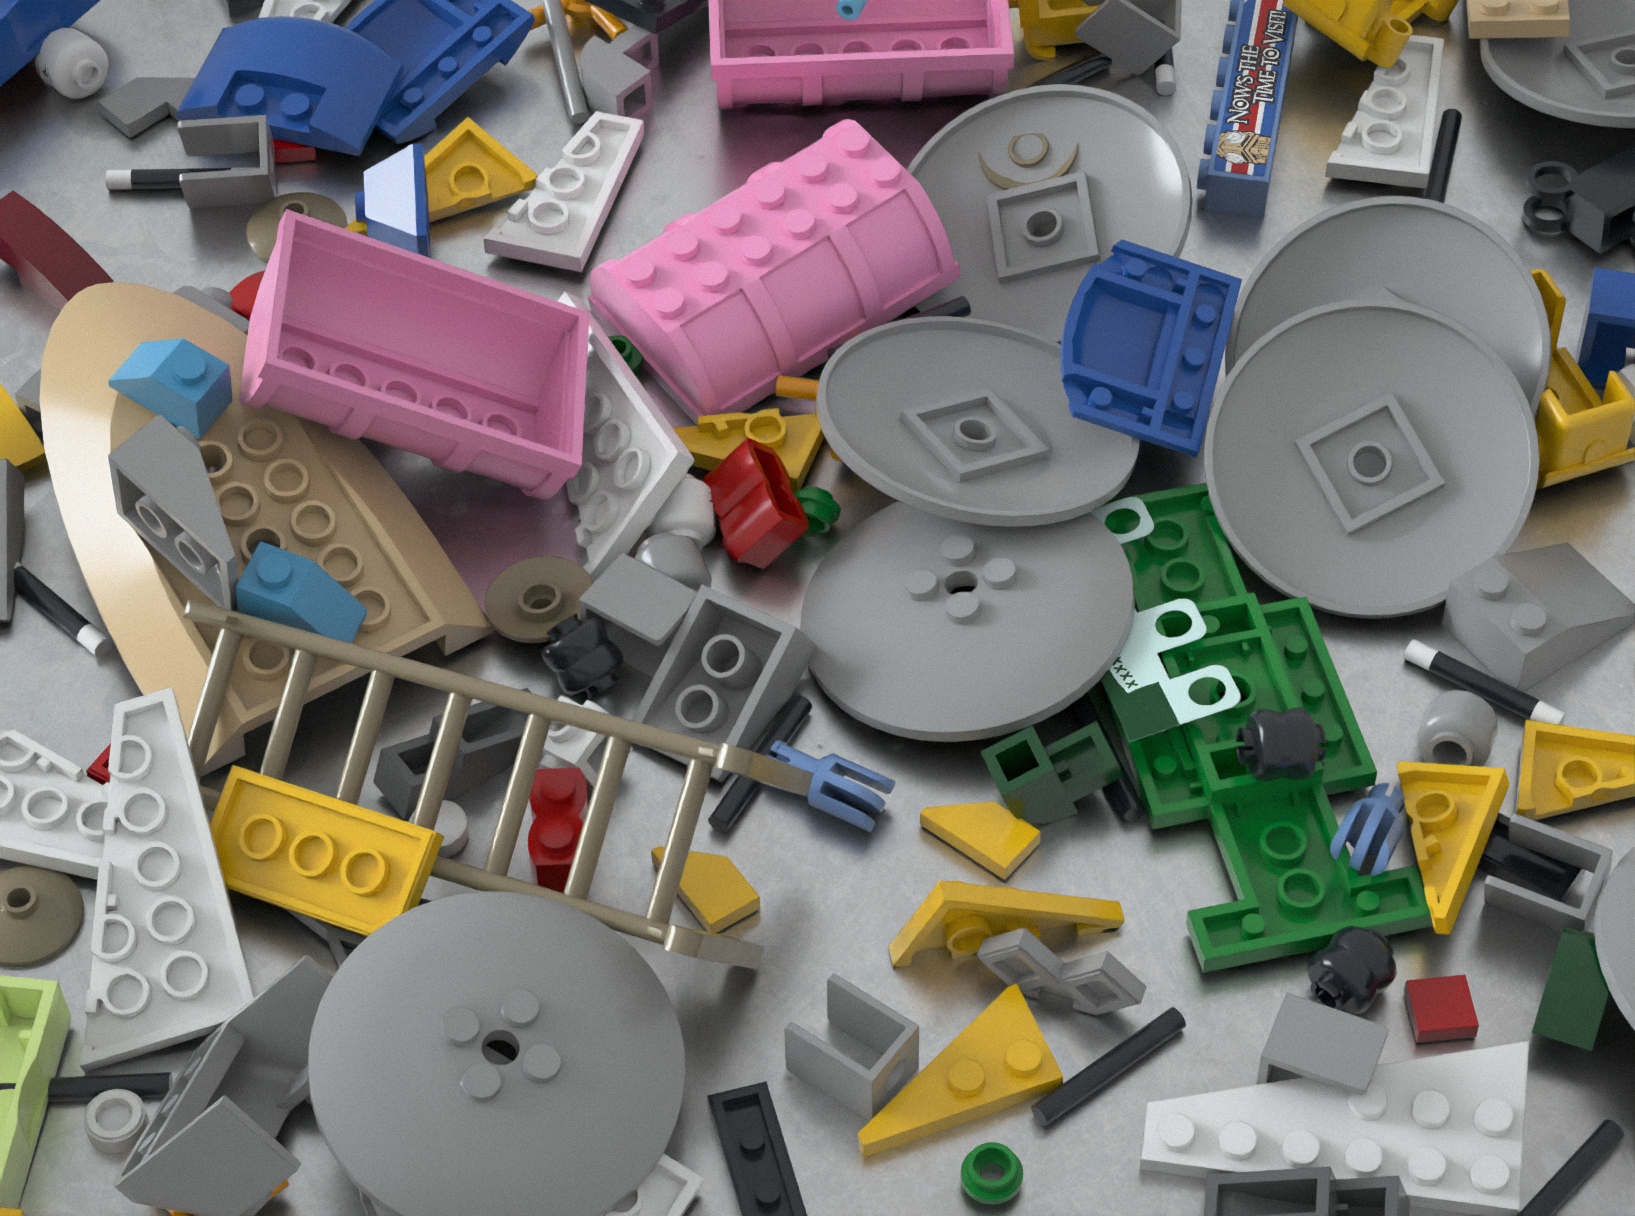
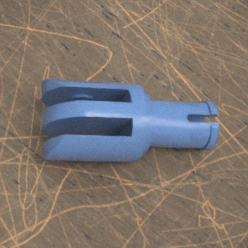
M780 740L776 741L770 748L772 752L777 754V757L774 758L767 754V757L814 773L808 795L806 796L809 805L868 832L872 831L875 822L865 813L835 800L834 797L874 814H881L886 802L873 791L844 776L885 794H891L896 781L834 753L827 755V757L824 756L819 760L786 745L785 742Z
M1379 783L1372 787L1367 798L1360 799L1352 804L1331 842L1330 853L1334 860L1338 861L1348 841L1355 848L1348 867L1360 871L1367 855H1378L1371 876L1379 875L1384 871L1403 831L1400 813L1404 808L1405 798L1398 787L1395 786L1391 795L1387 796L1385 793L1390 783Z

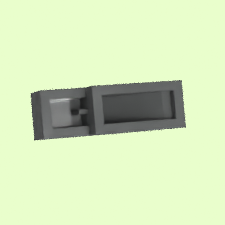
M528 688L521 689L522 691L531 693V691ZM486 702L470 705L443 800L450 801L469 792L514 764L528 714ZM443 714L433 717L429 734L383 748L380 751L373 783L403 819L410 818L416 809Z
M1330 1166L1207 1174L1204 1216H1409L1410 1201L1399 1176L1336 1179Z

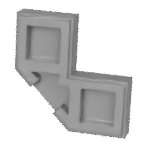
M137 77L98 101L100 113L130 138L169 114L176 120L183 121L178 119L176 112L195 78Z
M1026 928L983 939L977 953L980 961L1007 985L1011 986L1017 983L1022 994L1039 999L1041 992L1045 991L1075 1000L1073 1009L1093 1015L1141 1004L1147 987L1108 951L1064 963Z

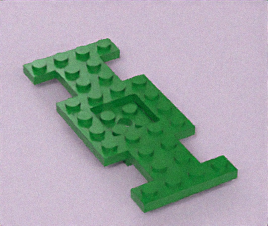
M1206 483L1130 496L1143 501L1154 523V529L1150 534L1120 544L1130 565L1137 613L1177 599H1189L1196 605L1206 625V633L1202 638L1157 653L1169 679L1208 666L1221 665L1230 672L1240 694L1247 697L1245 701L1238 703L1232 708L1181 725L1193 757L1192 760L1180 725L1130 742L1100 679L1152 829L1209 819L1238 901L1187 911L1186 926L1203 973L1323 949L1328 946L1336 931L1347 926L1367 928L1368 930L1371 928L1383 936L1431 927L1433 922L1424 886L1415 865L1383 871L1376 876H1371V874L1358 876L1355 869L1348 867L1351 856L1346 845L1338 861L1334 860L1330 853L1331 842L1339 825L1327 795L1375 786L1377 770L1307 597L1259 605L1255 592L1247 593L1226 537L1214 514ZM1124 498L1109 500V501L1106 502L1104 505L1109 504V503H1112V502H1115V501H1118V500H1121V499H1124ZM1126 508L1111 512L1105 519V526L1112 533L1116 534L1129 533L1135 530L1140 523L1139 514L1134 510ZM1169 611L1157 619L1155 627L1162 636L1175 638L1186 634L1190 630L1192 620L1188 614L1182 611ZM1205 677L1196 680L1190 686L1188 694L1190 699L1199 705H1212L1221 700L1218 694L1226 691V687L1223 682L1216 678ZM1297 707L1306 709L1312 715L1315 725H1322L1325 731L1326 743H1318V747H1326L1323 762L1317 761L1313 774L1307 779L1291 780L1282 777L1265 782L1255 780L1249 772L1247 763L1242 765L1237 758L1236 746H1244V742H1236L1238 728L1246 727L1249 715L1255 710L1271 709L1281 712Z

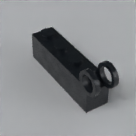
M1635 144L1616 155L1608 157L1603 162L1580 174L1570 165L1558 161L1540 162L1528 170L1526 187L1534 196H1531L1524 203L1523 220L1530 228L1544 233H1556L1567 230L1598 253H1602L1628 239L1635 230ZM1544 174H1557L1566 178L1569 183L1560 188H1548L1540 185L1536 178ZM1540 206H1554L1561 209L1565 216L1557 220H1544L1535 216L1532 211Z

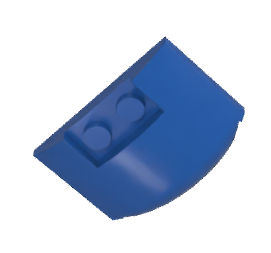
M374 0L346 28L380 45L392 58L396 57L403 64L404 69L374 128L396 144L413 140L437 128L434 119L496 63L500 62L505 66L508 64L534 24L533 14L512 0Z
M291 16L252 19L222 29L176 114L179 120L266 115L273 139L360 156L404 71L403 64L396 57L392 58L380 45L365 36L332 23Z
M1121 239L1111 249L1114 255L1099 265L1095 262L1087 272L1071 302L1065 320L1061 340L1060 369L1063 388L1069 401L1068 407L1074 418L1197 457L1242 279Z

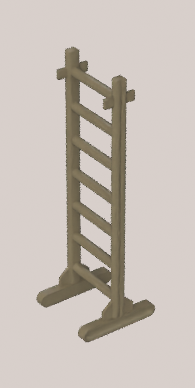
M188 599L183 618L220 628L188 736V743L198 781L201 778L243 635L295 649L259 774L282 780L318 656L372 671L335 795L336 799L354 805L358 804L394 677L449 692L411 822L433 831L472 699L528 714L484 869L437 856L430 876L480 891L515 892L555 900L594 917L614 931L661 944L665 950L697 959L752 969L759 968L765 946L735 937L668 923L713 766L803 796L808 795L814 773L729 744L721 743V745ZM551 721L609 736L564 893L507 876ZM632 743L690 759L645 917L587 900ZM200 786L206 809L215 811L222 792Z

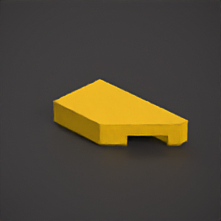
M995 801L925 807L920 812L921 826L1003 880L1007 879L1040 844L1041 831L1023 819H1017L1011 811Z
M661 846L651 850L652 862L658 870L665 847ZM689 851L677 894L707 932L717 933L760 909V896L727 856Z

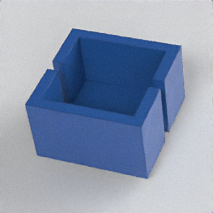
M1595 267L1578 340L1576 363L1594 389L1605 390L1609 371L1618 373L1623 369L1626 348L1635 349V273Z

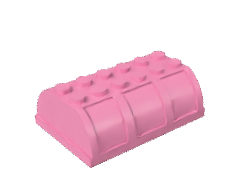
M708 0L711 80H717L718 109H733V104L802 102V106L822 105V101L900 98L901 102L921 101L922 97L988 94L989 98H994L1007 93L1008 70L1014 69V48L1008 0H868L855 20H846L838 14L836 5L839 0Z
M844 119L828 128L820 140L781 163H769L752 173L746 184L696 214L686 213L665 226L661 235L619 260L609 259L593 268L590 274L592 294L587 297L590 310L613 335L626 336L643 355L642 366L692 421L698 425L697 416L744 412L776 392L778 375L799 378L828 360V349L845 343L864 331L888 323L959 279L960 268L959 263L953 258L952 249L942 222L920 183L860 124L854 120Z
M286 209L279 223L277 241L264 272L250 317L239 401L241 404L252 408L262 409L264 406L326 425L331 433L352 440L364 437L429 458L434 466L454 473L466 470L521 488L526 496L546 501L560 490L568 478L574 479L582 466L590 313Z

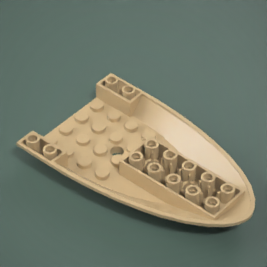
M122 282L96 284L78 292L65 304L52 324L42 356L40 410L44 448L55 496L71 546L105 626L143 695L172 687L178 701L187 739L220 628L185 619L183 615L188 599L214 606L217 605L117 514L108 454L158 416L109 387L108 380L141 342L184 338L230 365L233 401L203 437L196 439L201 446V456L205 468L210 469L211 473L207 474L235 553L238 581L252 557V554L248 551L249 547L256 541L270 540L281 549L313 560L367 608V616L353 644L402 657L435 640L444 655L447 656L494 632V628L488 621L487 616L421 516L359 438L352 440L333 434L326 425L264 406L262 409H256L240 403L239 392L248 335L222 317L179 295L143 284ZM245 635L242 636L201 777L244 756V734L275 719L295 649ZM318 656L304 704L371 672V670Z

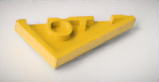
M469 117L462 121L424 156L429 222L533 190L536 187L538 175ZM356 218L344 228L368 237L366 222H357Z
M1017 983L1008 986L858 1132L859 1150L863 1158L1045 1096L1063 1084V1074Z

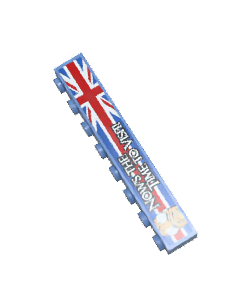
M1284 0L1230 1L1228 21L1236 23L1235 25L1226 24L1222 53L1230 54L1229 58L1220 57L1216 86L1224 88L1223 91H1213L1210 120L1217 121V125L1207 124L1203 154L1211 155L1210 160H1200L1197 189L1206 190L1204 211L1264 218L1298 22V16L1283 6Z

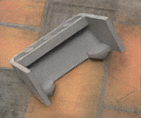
M307 954L214 1030L195 1049L184 1064L114 1179L113 1186L132 1203L196 1216H254L268 1201L272 1190L297 1172L301 1165V1162L277 1142L275 1138L290 1111L303 1100L309 1105L312 1104L308 1081L310 1038L319 1004L333 976Z

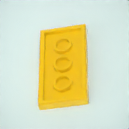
M232 765L210 821L228 890L365 937L371 935L375 930L393 918L419 905L444 836L436 831Z

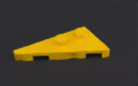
M816 404L815 413L781 417L779 408L760 410L753 414L735 412L697 416L698 425L673 428L694 457L695 461L692 466L711 471L747 437L773 448L788 472L791 483L790 489L793 492L800 490L825 437L818 421Z
M1531 720L1525 721L1522 733L1515 814L1531 820H1539L1635 796L1634 735Z
M1399 761L1396 766L1405 798V808L1411 826L1410 830L1436 934L1450 935L1509 788V780L1505 768Z
M939 880L888 948L893 966L905 967L912 965V956L917 951L947 946L950 950L951 958L968 956L979 951L983 939L1021 928H1026L1041 941L1039 930L1074 924L1077 935L1083 936L1100 933L1110 928H1120L1125 919L1119 901L1019 890L1008 886L994 887L969 884L958 880Z

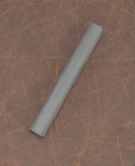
M541 0L570 121L574 124L584 123L588 121L590 116L561 0Z

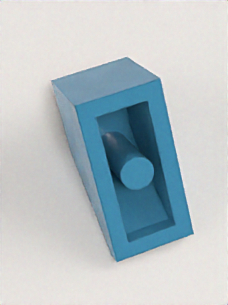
M184 338L141 342L108 380L109 387L155 414H161L166 420L177 427H185L198 439L203 437L233 401L230 365Z
M262 541L259 542L236 585L239 613L352 644L367 616V608L313 560Z

